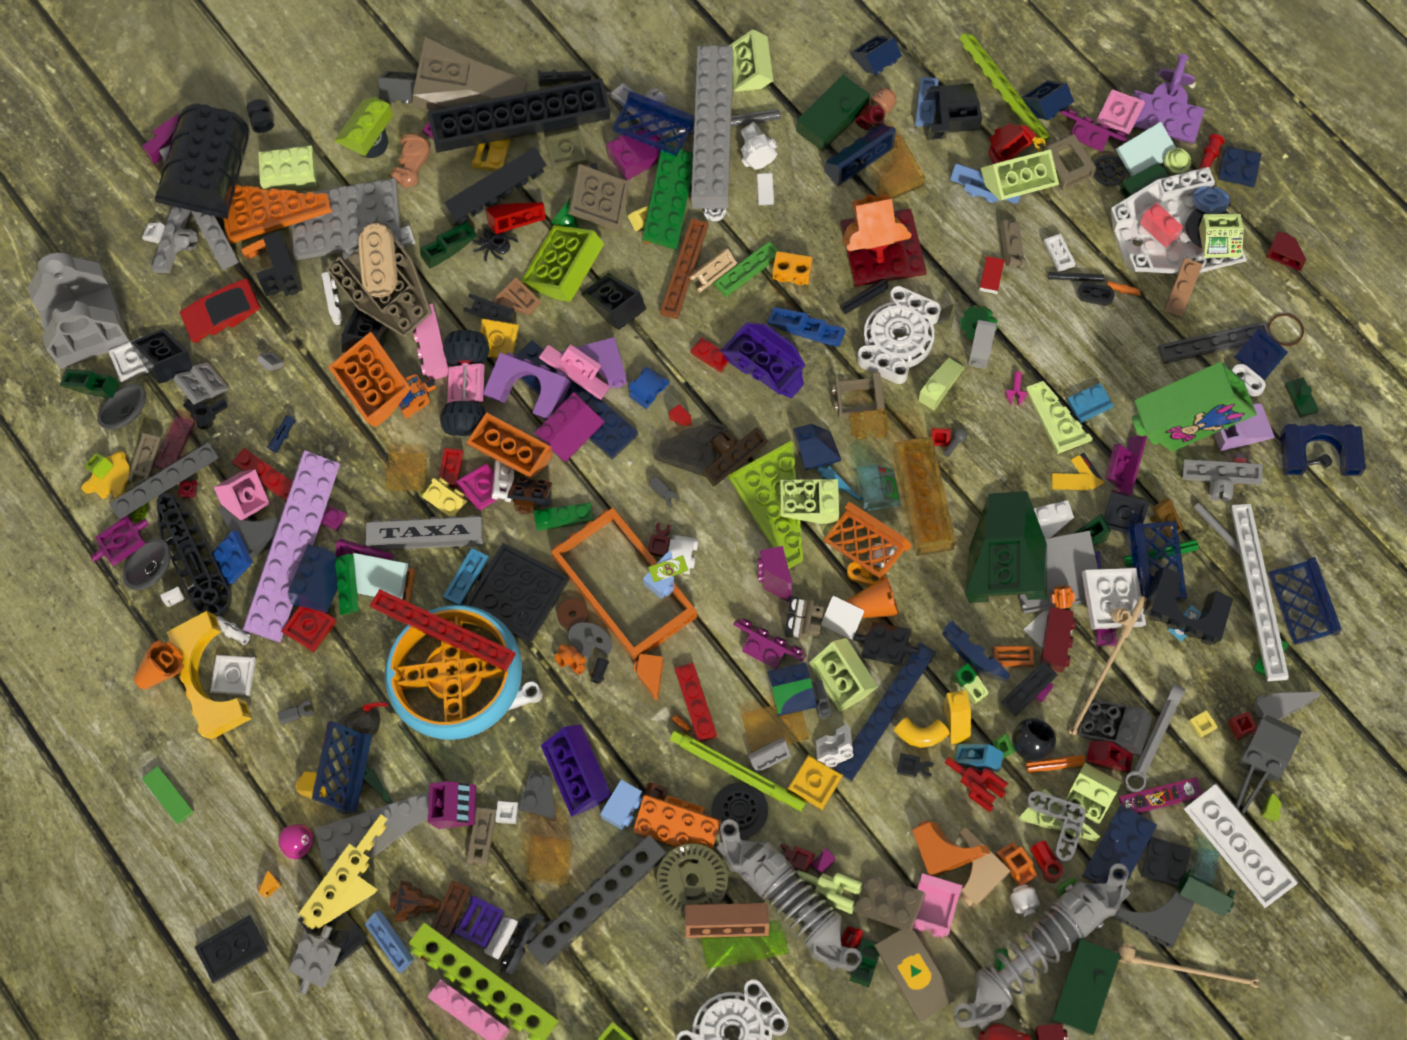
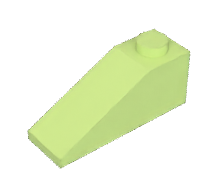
M948 358L920 391L919 402L935 410L965 367Z

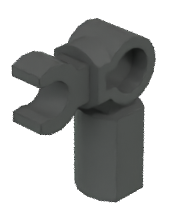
M823 681L812 682L816 704H818L816 710L819 720L832 717Z

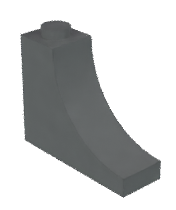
M224 506L218 508L230 532L239 531L251 558L270 549L279 523L276 516L264 521H246L238 519Z
M1175 892L1167 904L1157 910L1139 913L1120 907L1114 919L1170 949L1174 946L1195 902Z

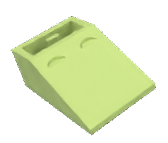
M838 479L780 480L782 517L818 524H836L838 522Z

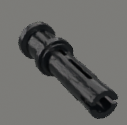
M556 69L549 72L538 70L539 86H542V84L556 85L559 82L591 80V70L557 72Z

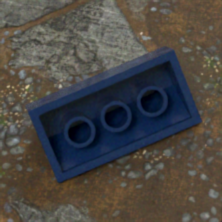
M886 125L872 128L864 137L857 138L852 145L844 147L839 154L828 158L825 162V173L837 186H840L894 149L896 129Z

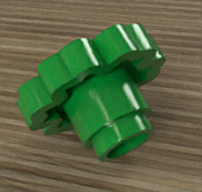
M974 305L965 310L964 317L960 319L961 329L966 331V338L972 342L978 320L997 323V319L993 317L992 310L986 306L979 308L977 305Z

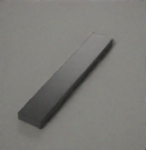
M1264 321L1161 344L1158 346V350L1163 364L1269 341L1272 337L1267 323Z

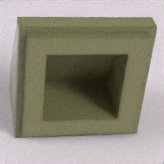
M956 304L942 309L938 326L952 328L957 308Z

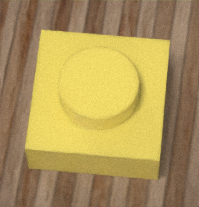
M1207 710L1189 720L1199 739L1218 728Z

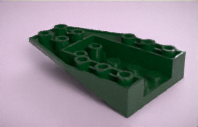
M1028 492L989 494L969 547L965 596L968 602H989V596L1022 594L1026 595L1027 600L1047 599V543Z

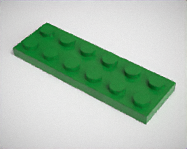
M662 144L641 240L674 250L677 249L692 179V152Z

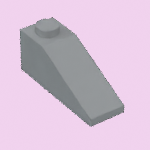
M978 320L968 365H972L975 368H987L997 323Z
M1273 693L1269 696L1264 694L1255 700L1256 704L1252 709L1259 719L1265 713L1281 720L1316 701L1320 693Z

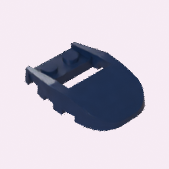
M953 620L949 622L944 628L945 631L942 635L966 663L991 679L1007 681L1010 678V674L992 656L987 658L983 654L985 649L980 644L977 646L973 645L968 640L970 636L965 631L959 628Z

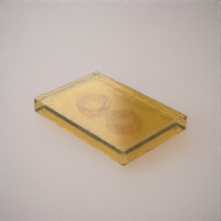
M775 706L741 713L751 753L781 738H784L787 744L809 739L802 711L778 716Z

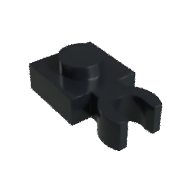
M900 753L897 774L916 778L917 773H921L923 777L931 778L932 773L926 772L925 767L933 768L934 763L931 761L919 763L920 757Z

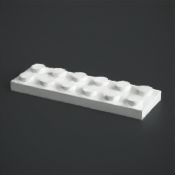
M1217 783L1184 808L1264 908L1299 883Z

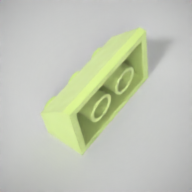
M752 29L729 45L733 46L734 91L762 89L773 81L768 36Z
M847 638L831 642L809 662L819 681H823L826 692L839 712L866 698L878 687Z

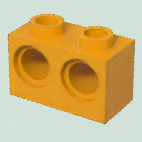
M777 251L773 266V279L779 282L787 281L797 285H809L813 257Z

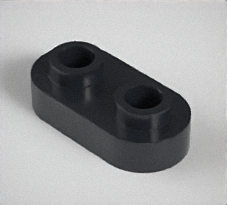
M1089 282L1080 284L1077 290V296L1081 301L1102 306L1110 305L1115 297L1112 288Z

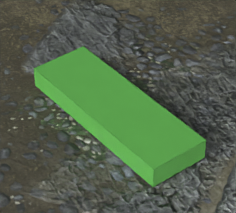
M157 766L142 778L177 825L194 812L160 767Z

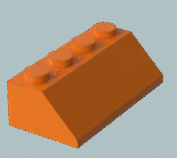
M487 412L466 442L467 445L529 478H533L542 472L553 456L551 446Z

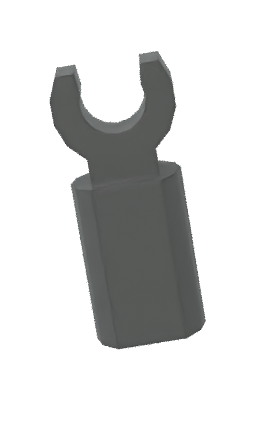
M655 476L648 485L661 498L665 499L668 507H672V503L669 501L671 498H675L677 501L680 500L679 495L676 492H671V489L658 476Z
M304 701L299 707L294 706L277 712L281 725L301 719L302 716H313V710L305 711L306 707L312 705L311 702Z

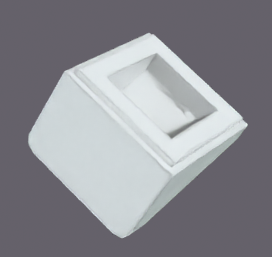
M161 222L148 223L142 239L160 244L165 225Z

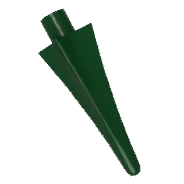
M366 765L363 780L388 805L392 804L393 801L382 786L374 769L370 770Z

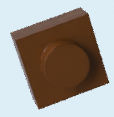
M514 500L515 510L519 513H534L536 508L534 501Z
M648 783L645 795L664 801L668 789L655 783Z

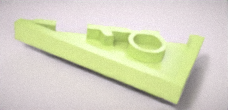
M1046 789L1042 791V793L1051 795ZM1039 797L1034 800V805L1044 804L1043 809L1046 810L1049 800L1046 799V802L1042 803L1039 801ZM1051 804L1052 812L1060 813L1062 811L1060 804ZM1029 807L1019 817L1021 821L1061 832L1064 822L1032 811ZM1066 807V810H1065L1063 816H1066L1067 813H1070V814H1073V813L1067 811L1068 808ZM1073 814V818L1077 819L1078 817ZM1083 823L1079 837L1096 842L1100 836ZM1071 828L1066 829L1064 832L1076 836L1075 831Z

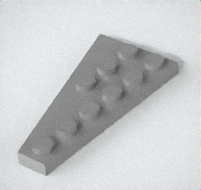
M429 792L315 828L326 874L348 844L355 848L358 846L380 814L387 818L385 824L388 826L379 837L376 835L373 838L375 844L367 854L363 852V854L369 857V860L390 846L396 839L403 837L410 829L428 819Z

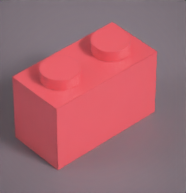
M1157 202L1144 212L1140 225L1165 248L1179 238L1183 228Z

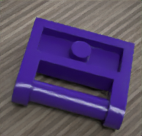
M471 896L470 904L463 918L452 933L486 949L504 914V910L475 896ZM477 906H479L482 909L477 919L475 920L470 932L467 933L465 932V929L468 923L470 922Z

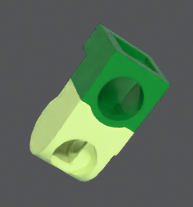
M968 663L951 676L952 680L963 691L967 690L968 698L974 704L988 695L987 689Z

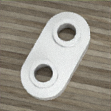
M1244 364L1234 366L1232 371L1236 375L1241 374L1243 376L1240 378L1244 380L1249 395H1261L1266 386L1265 381Z

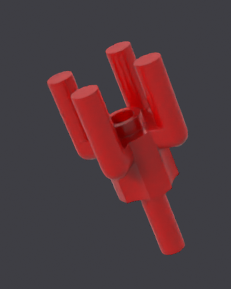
M948 757L945 764L963 776L960 782L970 789L969 798L988 812L993 810L994 805L992 804L997 797L988 792L987 788L1000 798L1005 796L1006 791L1003 789L1009 783L990 769L984 768L982 772L973 766L965 769L952 758Z

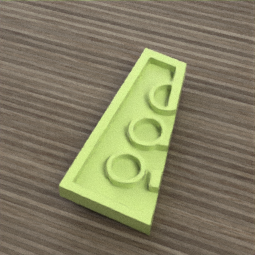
M1044 381L1026 387L1025 391L1057 454L1092 441L1093 438L1082 429V425L1078 421H1075L1069 414L1070 411L1063 407L1058 401V397Z

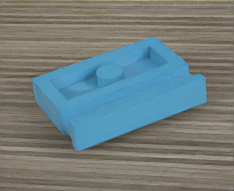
M1101 383L1067 398V403L1075 416L1078 417L1080 423L1110 410L1114 406Z

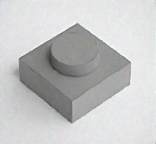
M271 351L260 354L257 359L269 371L282 368L284 361Z

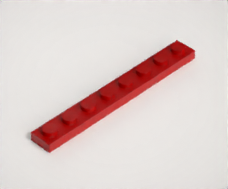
M381 589L378 590L370 604L372 609L506 672L516 655L514 651Z

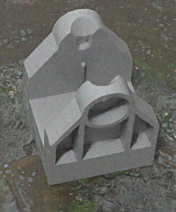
M66 253L49 254L39 260L37 264L38 270L28 286L31 301L41 316L45 330L42 337L46 350L60 369L108 353L109 350L130 342L113 285L99 263L74 258Z

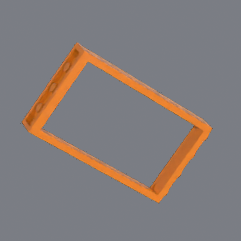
M611 508L609 511H603L596 520L586 523L579 532L572 533L564 543L555 545L551 554L554 561L565 575L570 578L576 589L635 662V660H639V654H648L697 618V611L674 583L672 593L686 610L637 646H632L562 557L572 548L614 520L649 565L657 564L658 562L616 510Z

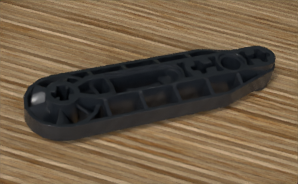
M162 493L156 501L159 535L168 545L176 544L179 552L173 556L171 554V560L190 602L199 615L208 611L216 616H222L230 608L232 596L195 517L173 495ZM167 503L169 504V506H170V508H171V509H169V510L167 509V505H166ZM190 516L196 526L189 528L185 519ZM178 517L177 521L171 522L174 518ZM164 528H168L171 537L166 540L163 533ZM180 530H182V532H183V536H182V537H181V535H180V533H179ZM199 531L203 541L196 543L193 534ZM207 547L211 557L203 559L200 550ZM195 552H196V554H197V556H198V558H199V560H200V563H201V565H202V567H203V569H204V571H205V572H203V573L200 572L201 568H200V566L198 565V563H197V561H196V558H195V555H194ZM186 556H189L195 571L199 575L195 576ZM183 559L186 568L180 572L175 561ZM214 562L218 573L211 575L207 566ZM190 575L194 584L187 588L183 577ZM219 585L223 587L220 593L216 591ZM222 597H228L227 602H223Z

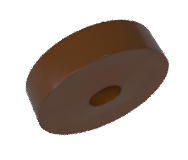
M568 599L562 602L557 610L558 622L566 630H570L577 623L587 622L588 610L586 605L577 599ZM574 612L576 616L570 617V613Z

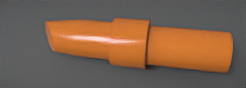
M1107 282L1108 287L1120 293L1141 296L1137 288L1123 283Z

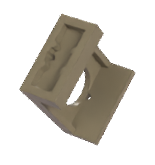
M1075 134L1069 137L1065 136L1058 142L1049 143L1043 148L1042 151L1051 149L1056 173L1060 178L1059 187L1062 191L1093 177L1096 166ZM1069 147L1074 150L1083 164L1082 167L1068 172L1057 155L1058 152Z
M880 372L873 373L872 378L839 381L838 376H835V383H832V394H836L834 411L838 412L839 418L884 414L885 406ZM873 389L875 405L845 407L841 404V395L845 392Z

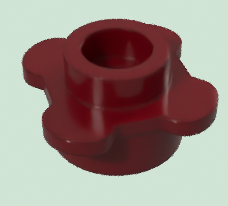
M183 480L179 483V497L194 498L197 495V481Z

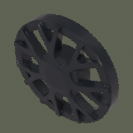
M1105 155L1098 158L1094 163L1096 168L1102 169V172H1096L1095 170L1093 177L1102 185L1116 186L1126 176L1127 169L1123 161L1116 156ZM1104 160L1106 164L1102 166L1100 161ZM1110 160L1116 161L1115 165L1110 163ZM1122 166L1123 170L1117 171V167ZM1117 174V175H1120V176H1122V177H1121L1120 179H1118V178L1115 177V175ZM1101 175L1105 177L1103 180L1099 178ZM1108 178H1112L1113 182H1108Z

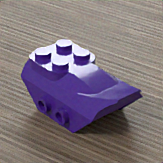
M746 322L720 350L729 363L741 372L751 374L754 379L761 381L779 395L792 399L804 385L802 371L805 363L795 346L789 339L783 338L774 328L768 327L764 323Z

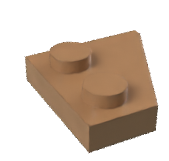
M517 277L492 300L494 303L528 316L542 303Z

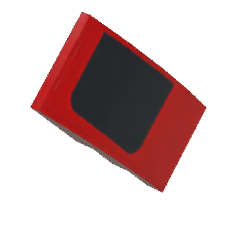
M245 278L208 294L179 313L191 342L197 343L209 334L215 336L228 326L235 327L260 310L261 307L249 279Z

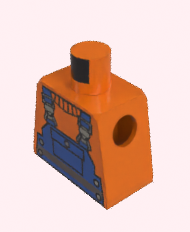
M416 374L404 377L411 386V390L398 405L405 419L430 403L427 393L436 389L432 379L421 383Z

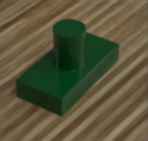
M1304 377L1286 382L1285 388L1299 418L1315 414L1319 411L1311 394L1312 388L1307 385Z

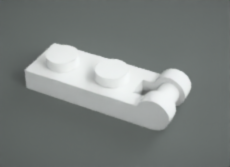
M329 272L321 273L329 314L333 323L340 325L343 323V317L340 309L337 307L340 304L338 294L334 292V289H337L336 281L334 278H331Z
M497 460L494 463L491 499L497 500L500 498L504 499L505 502H511V499L507 498V494L514 480V469Z

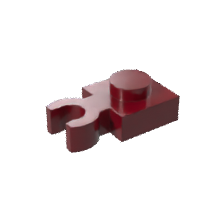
M658 522L656 524L657 535L651 534L648 551L653 556L663 557L668 552L670 538L666 537L670 533V525L667 524L666 530L662 531Z
M781 844V849L786 850V853L783 854L784 857L793 865L795 870L807 873L815 857L814 853L797 846L792 851L788 845Z

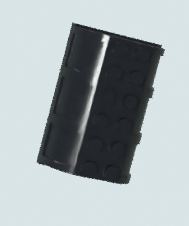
M196 103L183 108L178 116L156 191L155 202L228 219L250 136L246 122L234 112L210 107L206 104Z

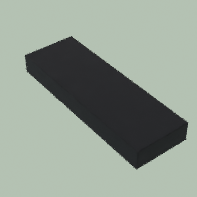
M1043 661L1001 703L1016 717L1059 675Z

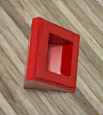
M932 427L930 445L948 446L951 428Z
M847 926L840 940L841 946L857 949L864 936L863 931Z

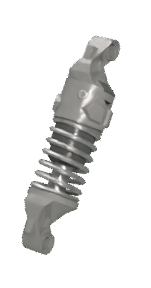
M731 819L723 821L719 831L721 843L717 846V849L725 857L729 870L738 873L762 899H768L770 901L769 906L774 905L777 908L776 914L783 912L785 914L783 921H786L788 918H795L798 915V918L790 925V928H794L802 920L805 925L797 932V936H800L807 928L812 930L804 939V944L809 948L812 958L824 962L832 971L837 967L846 971H854L860 964L862 957L857 949L841 946L840 931L842 917L838 913L836 914V911H833V907L823 910L826 900H820L816 903L819 893H810L812 885L806 886L804 884L805 878L797 877L798 871L795 870L793 865L770 841H742L739 835L738 824ZM726 827H730L733 829L734 833L732 835H728L724 832L723 829ZM846 956H853L856 959V963L849 964L846 961Z

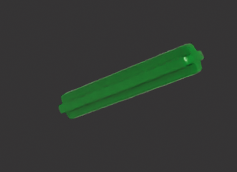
M1196 539L1127 555L1124 556L1123 562L1126 567L1196 551L1199 548V544Z

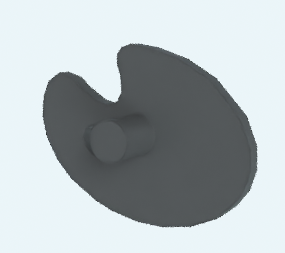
M582 622L573 625L569 630V641L580 654L591 657L593 647L599 648L605 655L611 652V638L601 627L592 623ZM597 637L602 638L603 642L598 643L596 641Z

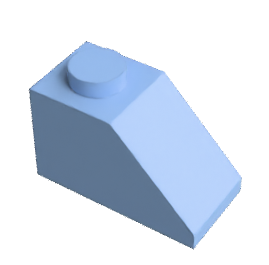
M668 551L658 563L673 559L672 552ZM649 571L643 578L644 585L660 599L665 595L669 596L674 590V576L654 583Z

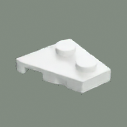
M1068 500L1034 508L1045 539L1056 535L1074 519Z

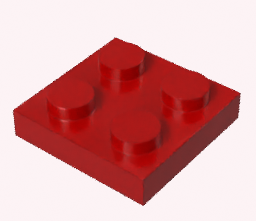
M299 606L281 632L315 653L337 621L325 612Z

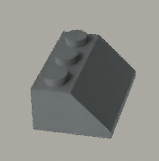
M386 71L379 77V99H384L385 102L402 100V103H412L417 73Z

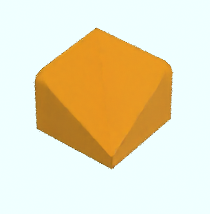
M268 870L263 882L257 886V890L264 898H267L281 884Z

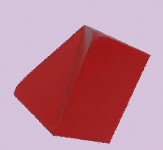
M680 404L669 411V419L671 421L677 422L682 426L692 425L691 415Z
M1249 711L1228 721V725L1236 740L1251 735L1256 728V724Z

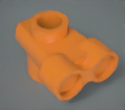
M562 644L558 648V653L554 656L557 664L560 667L569 665L578 675L583 673L586 658L578 653L574 646L569 647L566 644Z

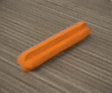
M1084 755L1044 759L1039 762L1027 761L1026 771L1032 773L1083 767L1086 760Z

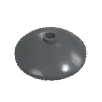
M135 383L117 389L114 397L107 398L101 405L97 416L99 425L106 430H115L133 422L145 405V389Z
M160 538L147 540L144 546L129 556L123 569V581L127 587L136 591L151 587L162 578L171 559L170 546Z

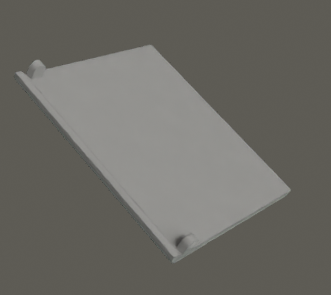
M1090 531L1045 539L1047 543V599L1027 600L1025 594L1019 595L1024 614L1047 610L1050 607L1055 608L1051 602L1050 592H1053V587L1061 585L1071 586V589L1075 592V602H1072L1073 605L1086 602L1081 572L1084 570H1098Z

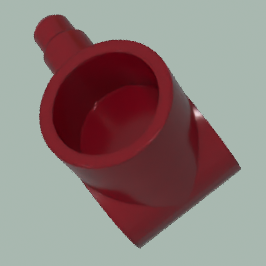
M865 105L856 117L855 122L864 130H869L872 125L877 127L885 125L883 123L885 118L884 110L880 106Z

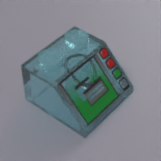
M879 465L857 468L856 477L863 511L901 506L894 469Z

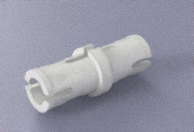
M217 616L221 631L226 637L233 638L242 645L248 643L250 634L239 629L237 624L230 623L221 616Z

